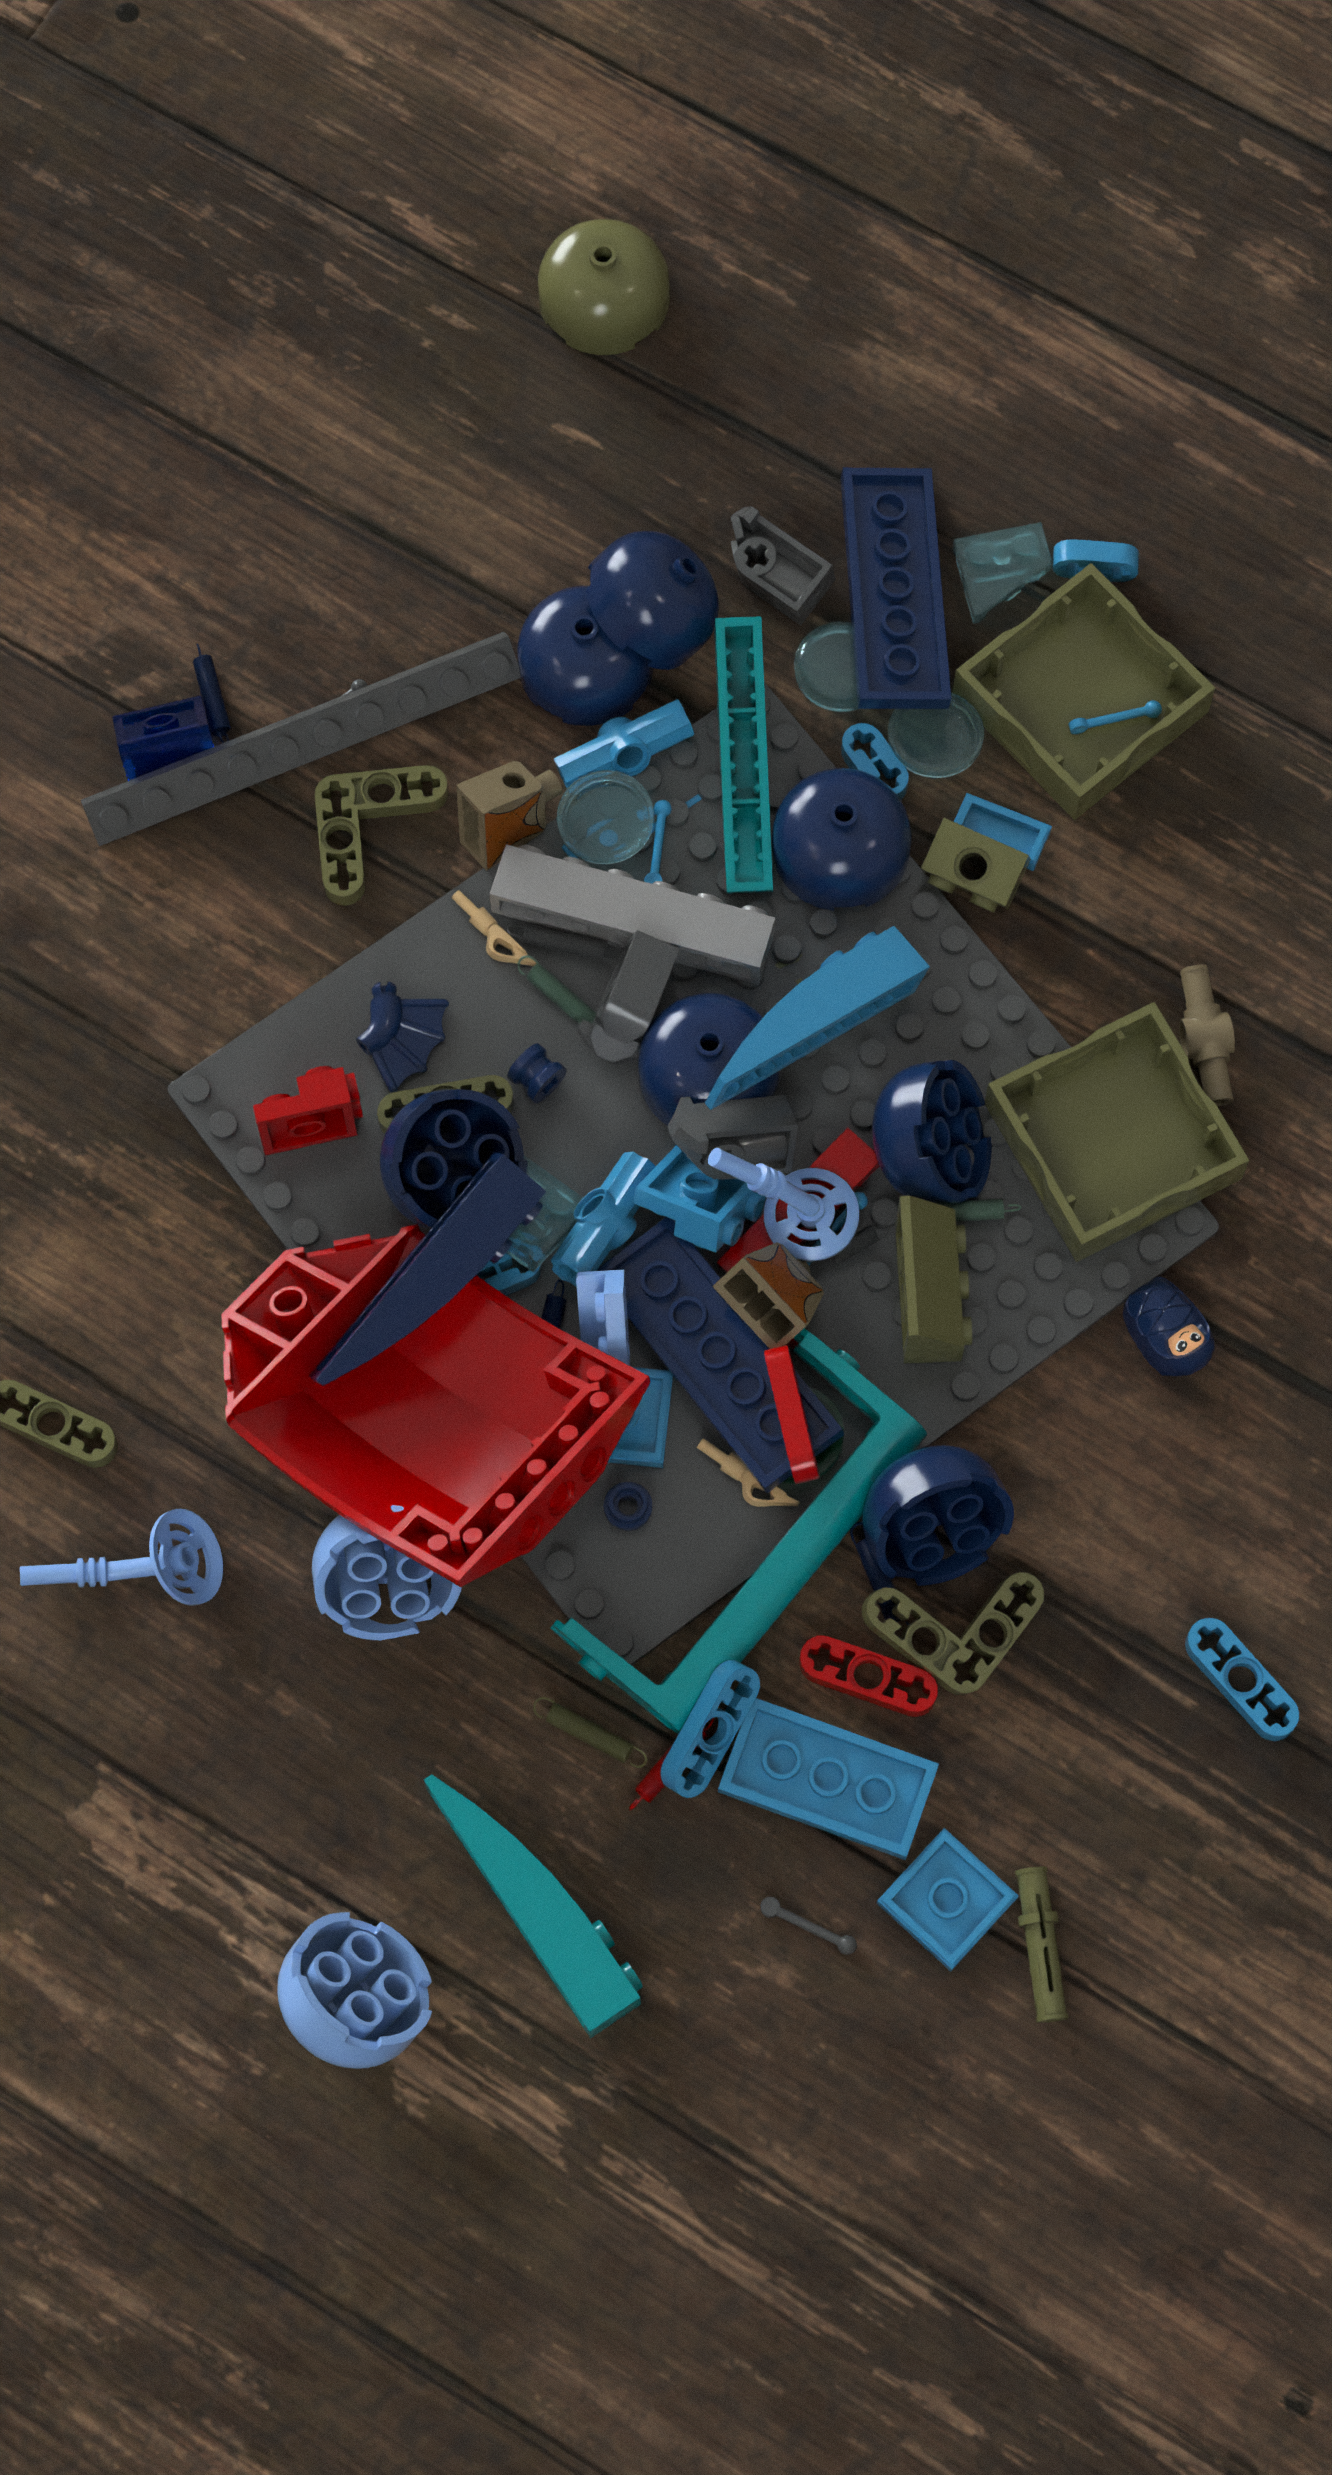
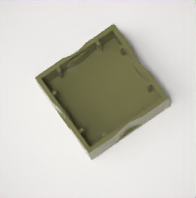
M1090 563L1043 600L1042 604L1028 619L1018 626L1003 632L956 669L952 695L1041 787L1076 820L1206 715L1210 709L1215 687L1170 642L1157 635L1143 621L1135 606ZM1151 700L1158 701L1162 706V712L1156 718L1141 716L1088 728L1080 734H1071L1068 725L1071 720L1076 718L1090 719L1144 707Z
M1155 1002L1096 1030L1087 1039L1074 1047L1057 1053L1047 1054L988 1083L985 1106L1076 1262L1236 1183L1243 1178L1250 1161L1217 1105L1198 1084L1186 1053Z

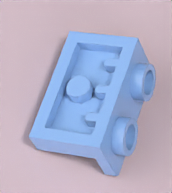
M625 1271L578 1272L576 1275L580 1340L630 1366Z

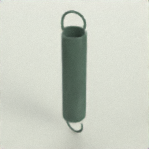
M525 955L519 959L518 971L524 976L525 973L520 970L521 960L531 958L537 963L527 975V980L530 983L534 984L537 989L541 990L544 995L548 996L551 1001L555 1002L558 1007L562 1008L577 1023L580 1024L582 1020L593 1023L596 1011L592 1010L589 1005L585 1004L582 999L578 998L575 993L571 992L568 987L564 986L547 969L539 965L535 958Z
M1001 1198L993 1200H967L960 1203L943 1205L955 1209L957 1222L1004 1219V1212H1014L1022 1208L1018 1204H1009L1008 1207L1017 1206L1019 1208L1004 1210Z

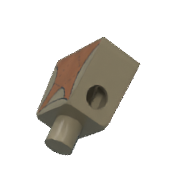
M512 761L456 785L460 843L486 871L500 863L506 844L514 847L525 845L544 831L546 828L545 803L562 794V786L558 777L551 770H547L534 777L521 762Z
M778 1242L745 1255L712 1286L769 1349L786 1345L810 1323L824 1295L823 1288L810 1275V1267L807 1262L796 1259L784 1245Z

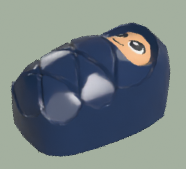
M1157 1277L1129 1294L1123 1306L1125 1325L1144 1358L1162 1376L1191 1375L1209 1363L1215 1350L1212 1331L1199 1309L1178 1287L1166 1278Z

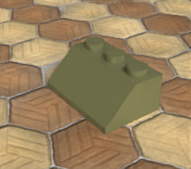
M900 1196L895 1223L903 1362L907 1364L961 1361L964 1346L972 1345L971 1316L962 1317L961 1303L962 1299H969V1277L967 1270L959 1271L958 1254L966 1253L965 1226L956 1225L955 1209L913 1196Z

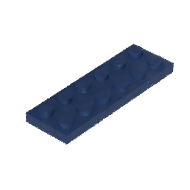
M843 467L841 489L858 709H949L951 688L932 468Z
M665 1217L600 1266L597 1271H625L628 1320L764 1491L769 1493L792 1475L764 1356V1350L769 1348L712 1287L721 1278L692 1243L674 1236L675 1222L673 1219ZM795 1371L816 1457L845 1434L841 1426Z

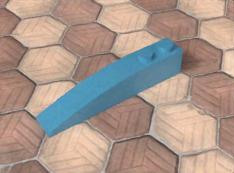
M895 926L878 935L875 932L868 933L856 943L853 949L846 953H843L841 950L834 952L821 964L820 969L795 986L767 1012L745 1038L718 1077L705 1101L706 1106L710 1110L714 1109L915 993L930 966Z

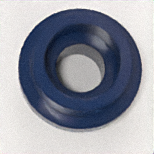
M622 1482L613 1486L606 1494L604 1513L607 1520L614 1527L625 1531L636 1530L649 1520L652 1513V1499L649 1492L640 1484ZM631 1500L637 1505V1510L630 1515L623 1514L619 1510V1505L623 1501Z

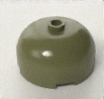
M592 219L578 223L560 234L551 243L542 259L538 274V299L541 315L545 324L548 323L558 335L565 339L566 345L581 352L595 355H612L635 348V343L647 337L655 329L658 331L666 318L670 303V277L666 260L652 238L629 223L615 219Z

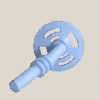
M720 1148L713 1149L709 1154L708 1164L746 1182L751 1191L767 1198L764 1206V1223L768 1236L773 1244L778 1242L784 1245L796 1259L814 1262L831 1258L845 1249L853 1239L859 1224L858 1201L849 1184L835 1173L819 1168H805L785 1176L782 1172L776 1171L765 1164H751ZM808 1179L821 1180L835 1188L830 1191L818 1184L802 1185L801 1181ZM806 1192H817L824 1195V1197L821 1199L815 1194H808ZM780 1199L788 1204V1218L776 1222V1206ZM846 1203V1222L841 1232L836 1235L829 1228L835 1217L834 1205ZM801 1224L807 1229H817V1231L808 1232L799 1229L797 1226ZM792 1233L803 1240L813 1241L820 1239L821 1245L815 1247L801 1246L787 1238Z
M174 1509L162 1514L155 1522L150 1534V1557L107 1562L105 1557H100L98 1562L94 1558H89L87 1563L84 1562L83 1558H78L74 1564L20 1566V1585L77 1583L78 1587L82 1588L86 1582H88L90 1587H95L97 1582L101 1586H106L108 1581L156 1576L161 1586L173 1599L182 1604L194 1606L209 1601L218 1592L223 1577V1558L217 1538L209 1525L192 1511ZM169 1524L182 1525L191 1533L188 1535L180 1530L170 1531ZM172 1539L180 1541L181 1544L173 1546ZM158 1541H159V1543L161 1544L160 1550H159V1554H158ZM200 1548L203 1550L206 1564L204 1579L197 1575L199 1564L197 1550ZM181 1575L185 1581L179 1580L175 1576ZM190 1587L194 1593H183L176 1588L185 1589Z

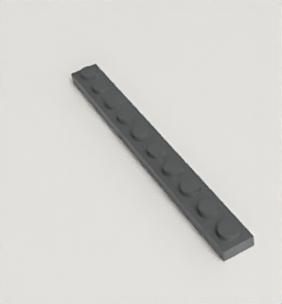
M501 632L84 798L80 801L98 845L102 846L517 680L521 676L509 636L505 632Z

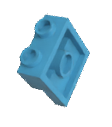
M676 1145L636 1186L633 1203L649 1209L658 1215L675 1220L674 1236L693 1243L697 1247L716 1253L724 1243L734 1246L738 1242L746 1219L752 1222H756L759 1219L765 1206L766 1197L751 1191L746 1182L737 1178L719 1180L705 1175Z

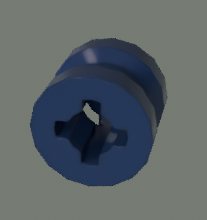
M536 1043L526 1049L516 1059L508 1071L507 1078L513 1084L522 1085L526 1088L527 1097L534 1103H539L559 1086L567 1073V1069L560 1062H552L547 1057V1050L541 1044Z

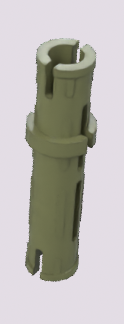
M1045 1866L1015 1871L1022 1915L1018 1916L1019 1927L1025 1930L1037 2015L1036 2023H1049L1069 2019L1066 2012L1061 1966L1054 1924L1059 1922L1057 1911H1052L1047 1880L1048 1871Z

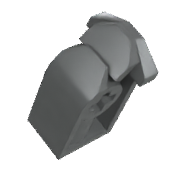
M743 507L730 517L736 537L735 541H731V547L741 583L748 590L801 626L835 582L833 565L766 520L754 507ZM764 559H766L767 564L765 566L756 564L753 568H751L750 563L752 561H755L756 563H761Z
M638 930L624 944L593 1023L582 1020L576 1031L596 1057L612 1064L639 1059L641 1045L637 1038L645 1034L653 1018L679 953V948Z
M785 1095L728 1100L712 1110L705 1103L693 1104L690 1096L680 1098L675 1113L668 1124V1131L674 1143L705 1175L719 1180L735 1179V1177L708 1164L709 1154L715 1148H720L754 1165L762 1163L783 1174L792 1172L798 1123Z

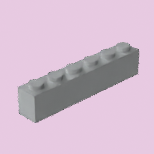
M506 844L490 891L491 912L571 934L607 941V944L616 945L621 948L638 930L679 948L680 950L675 960L676 963L756 985L760 984L775 933L776 917L769 916L761 908L755 906L735 907L724 904L720 898L711 894L701 893L695 896L680 892L674 885L662 881H655L652 884L634 879L631 874L618 869H610L608 872L595 869L581 859L565 857L562 860L545 855L542 850L530 845L514 847Z

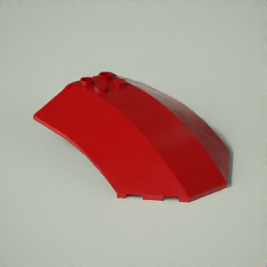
M418 1224L401 1227L397 1235L372 1240L370 1234L335 1240L333 1241V1248L308 1253L305 1252L304 1247L285 1250L221 1314L222 1330L225 1338L223 1367L224 1382L227 1387L225 1415L228 1426L274 1466L336 1513L459 1587H463L520 1555L531 1552L602 1475L611 1454L650 1384L649 1376L548 1323L476 1275L447 1304L410 1334L368 1362L322 1386L309 1377L311 1372L423 1239L425 1234L420 1231ZM391 1506H403L404 1510L393 1512Z

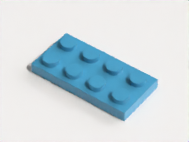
M756 1698L741 1724L719 1784L718 1793L906 1860L939 1763Z

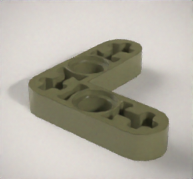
M422 765L333 774L319 781L315 788V805L324 890L331 902L337 905H351L360 900L365 892L359 819L428 813L439 810L446 803L449 792L446 776L440 769L434 766ZM407 782L409 799L403 800L401 783ZM422 782H432V796H423L421 790L423 787ZM379 784H387L395 790L392 799L385 803L373 801L369 797V792L374 786ZM338 790L341 793L343 817H334L330 800L332 791ZM338 830L347 831L353 836L352 843L342 850L331 848L327 844L330 834ZM337 863L347 864L348 877L351 881L347 890H340L337 883L339 882Z
M1019 1572L1006 1577L999 1583L959 1638L895 1588L885 1587L872 1592L862 1605V1617L870 1630L915 1666L929 1672L945 1690L954 1695H965L977 1691L989 1678L1040 1609L1044 1601V1589L1041 1582L1029 1573ZM1024 1584L1028 1588L1025 1596L1030 1603L1029 1605L1022 1603L1016 1606L1010 1613L1009 1617L1017 1619V1623L1014 1625L1008 1615L995 1610L994 1606L997 1604L1000 1610L1007 1608L1014 1598V1593L1010 1590V1587L1017 1588ZM889 1599L892 1600L895 1604L892 1608V1613L901 1621L907 1620L910 1614L915 1618V1621L903 1630L900 1638L895 1635V1631L899 1630L902 1627L891 1618L883 1622L878 1620L877 1616L880 1610L875 1605L876 1601L884 1603ZM985 1620H994L1003 1629V1641L996 1648L986 1646L980 1639L979 1628ZM920 1627L927 1628L935 1634L937 1646L931 1655H921L913 1648L912 1635ZM968 1642L976 1653L988 1657L989 1661L985 1663L983 1658L975 1660L968 1671L970 1676L973 1677L972 1682L965 1680L958 1684L954 1680L957 1671L952 1665L953 1663L959 1665L966 1662L974 1651L965 1648Z

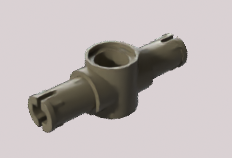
M1207 965L1189 966L1183 968L1180 972L1186 1000V1010L1183 1012L1184 1018L1179 1021L1181 1047L1186 1053L1188 1060L1192 1059L1194 1067L1198 1068L1203 1091L1217 1107L1231 1104L1234 1100L1227 1069V1062L1230 1061L1229 1054L1234 1053L1235 1050L1233 1025L1229 1013H1221L1220 1005L1214 1003Z

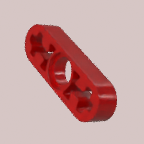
M788 1344L764 1350L795 1484L820 1479Z
M824 1635L809 1639L803 1645L800 1652L799 1665L802 1674L809 1681L911 1717L927 1714L936 1702L938 1695L936 1680L929 1672ZM821 1648L830 1651L829 1659L842 1665L844 1655L853 1657L847 1668L846 1681L837 1679L840 1674V1668L826 1665L823 1671L815 1670L814 1660L808 1657L809 1654L818 1655ZM865 1663L876 1665L883 1675L880 1685L873 1689L860 1687L854 1678V1672L857 1667ZM891 1671L900 1674L896 1684L911 1687L914 1681L923 1683L922 1692L929 1695L928 1699L919 1698L916 1704H911L907 1702L908 1693L897 1688L893 1689L892 1698L883 1695L889 1687Z

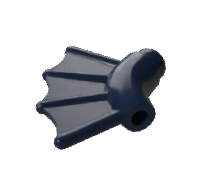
M388 981L387 985L383 986L379 982L371 989L373 999L370 1001V1024L366 1031L356 1038V1041L365 1054L372 1056L389 1091L393 1093L398 1092L399 1086L406 1078L419 1072H427L426 1062L429 1053L440 1042L445 1041L446 1038L442 1028V1017L445 1009L449 1006V1001L446 999H401L396 995L397 987L393 982Z

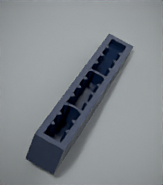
M493 1153L311 1372L309 1377L316 1383L324 1386L368 1362L414 1331L447 1304L489 1261L495 1264L506 1254L513 1243L509 1236L520 1223L525 1227L539 1214L543 1207L539 1200L547 1191L504 1154Z

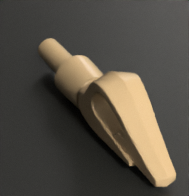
M460 890L453 894L452 899L471 917L469 922L487 936L486 951L492 959L504 963L518 964L522 956L528 955L498 925V922L484 907H476ZM497 945L505 947L512 951V956L497 952L495 947ZM524 958L520 962L521 965L532 967L537 964L531 958Z
M704 1438L698 1444L697 1449L719 1463L722 1472L742 1483L743 1497L750 1505L767 1507L798 1506L800 1504L799 1501L787 1496V1493L777 1486L769 1492L772 1500H762L753 1497L752 1492L754 1488L762 1491L764 1489L737 1455L733 1452L727 1455Z

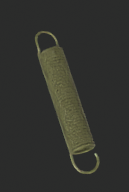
M540 1697L534 1702L533 1711L536 1716L542 1719L543 1716L536 1712V1703L542 1699L554 1703L546 1718V1722H549V1724H553V1726L562 1729V1731L564 1730V1732L566 1731V1733L577 1737V1739L579 1738V1740L590 1744V1746L592 1745V1747L603 1751V1753L605 1752V1754L616 1758V1760L618 1759L622 1763L627 1761L633 1749L644 1755L645 1761L640 1766L632 1763L630 1765L636 1768H642L646 1765L647 1757L645 1753L636 1748L634 1744L626 1741V1739L624 1740L610 1731H606V1729L597 1724L595 1725V1723L593 1724V1722L584 1717L582 1718V1716L580 1717V1715L569 1711V1709L567 1710V1708L556 1704L555 1701L547 1697Z

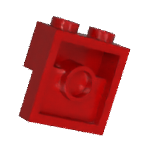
M319 1066L312 1068L305 1075L296 1077L300 1095L290 1097L288 1094H275L265 1098L262 1103L253 1105L265 1156L357 1136L354 1119L363 1117L354 1072L345 1074L343 1067L333 1069L331 1066Z

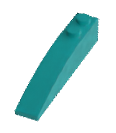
M761 616L715 618L714 642L726 894L773 892Z
M431 1774L425 1778L426 1790L590 2039L641 2005V1998L637 1991L643 1988V1985L630 1964L626 1961L619 1966L609 1951L610 1948L615 1946V1943L602 1922L597 1920L591 1924L585 1913L554 1875L514 1835L480 1807Z

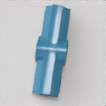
M677 699L633 721L626 717L610 719L599 729L597 738L554 758V763L571 795L615 773L622 777L638 775L649 765L652 755L694 736V731L684 708Z
M634 1151L624 1152L601 1187L589 1192L578 1203L573 1215L577 1222L550 1260L553 1264L552 1271L561 1280L576 1286V1275L578 1272L597 1271L608 1253L620 1247L631 1237L637 1225L633 1216L640 1207L633 1203L635 1188L656 1167L648 1158H644Z

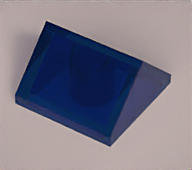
M201 695L112 716L117 745L128 781L214 747Z

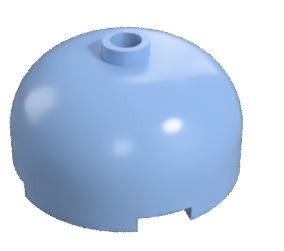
M392 1505L391 1509L393 1512L403 1511L404 1507ZM338 1515L325 1528L318 1539L312 1558L315 1600L321 1614L326 1613L332 1620L342 1625L344 1633L361 1639L381 1641L418 1634L420 1631L415 1622L431 1620L441 1612L447 1615L457 1602L462 1587L368 1534L341 1515ZM431 1577V1592L429 1595L426 1580ZM378 1584H387L392 1612L396 1616L408 1620L398 1624H382L368 1618L374 1615L381 1607Z
M350 1912L329 1914L310 1924L293 1944L280 1968L277 1985L278 2002L288 2029L307 2051L332 2065L362 2069L375 2067L392 2060L410 2045L426 2026L432 2014V2011L429 2010V1993L427 1989L432 1982L424 1961L415 1948L389 1925L380 1922L377 1926L361 1920L351 1919Z

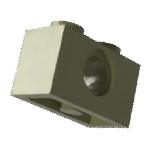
M943 818L921 866V870L930 875L927 881L928 884L950 894L953 893L955 887L972 893L969 902L995 913L997 906L1009 909L1031 858L1028 854ZM971 856H980L987 863L985 874L978 880H968L962 875V865Z

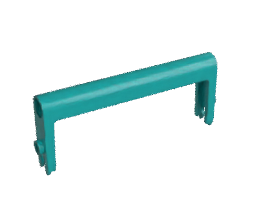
M805 1328L793 1338L798 1343L793 1352L872 1421L873 1426L865 1434L863 1441L671 1673L669 1672L662 1682L657 1685L598 1640L572 1617L565 1624L557 1619L550 1627L563 1641L582 1656L578 1663L590 1675L599 1681L605 1676L676 1734L680 1733L714 1670L727 1660H736L741 1663L863 1515L867 1494L881 1472L895 1460L915 1451L927 1437L926 1430L917 1420L858 1372L860 1365L852 1356L841 1349L834 1352Z

